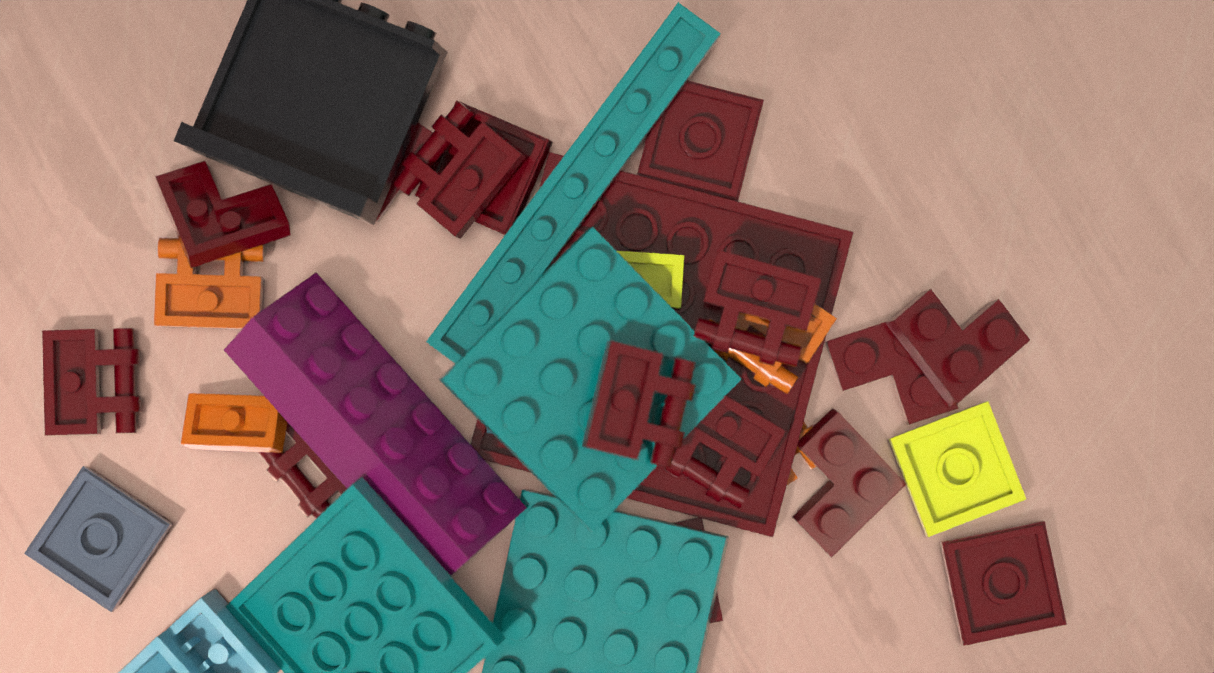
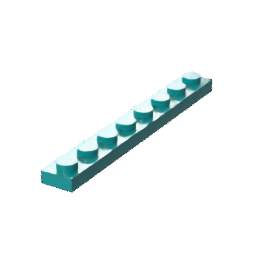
M679 2L676 4L427 339L426 343L453 363H456L547 271L720 38V32Z

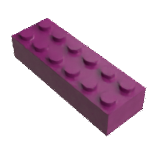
M317 272L253 316L224 349L226 354L342 484L348 489L362 477L450 576L527 509Z

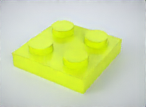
M989 401L889 438L890 445L926 537L1026 500Z

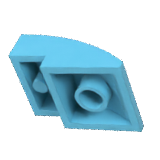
M213 589L192 605L166 631L157 636L119 673H278L281 669L225 607L228 604L227 601L216 589Z

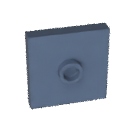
M83 466L24 554L108 611L114 612L172 526V523L89 467Z

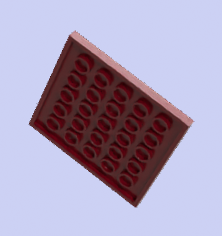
M549 152L540 187L561 161L563 155ZM620 171L550 267L591 227L616 251L684 255L681 309L674 310L695 331L699 318L711 319L717 323H720L723 308L703 302L718 250L821 278L815 304L832 315L854 232ZM750 326L747 329L749 332L762 335ZM826 336L808 363L799 359L796 367L781 364V366L798 376L788 394H785L770 383L765 387L753 378L756 374L731 357L727 361L722 359L741 378L726 396L786 431L760 477L740 467L733 481L750 490L740 509L724 499H721L718 503L705 495L707 489L681 474L678 478L664 471L665 467L657 466L633 490L627 499L773 537ZM477 418L470 445L485 461L530 472L494 434L487 433V427ZM700 442L692 454L694 458L716 471H719L726 459Z

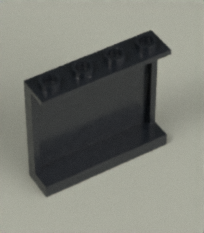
M247 0L194 125L191 126L181 122L173 141L192 152L374 226L448 52L434 40L437 33L412 21H407L405 28L387 22L390 16L388 13L366 3H360L358 10L341 4L342 0Z

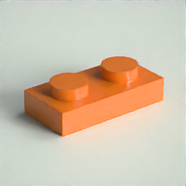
M189 393L181 445L190 449L283 453L287 421L265 396Z

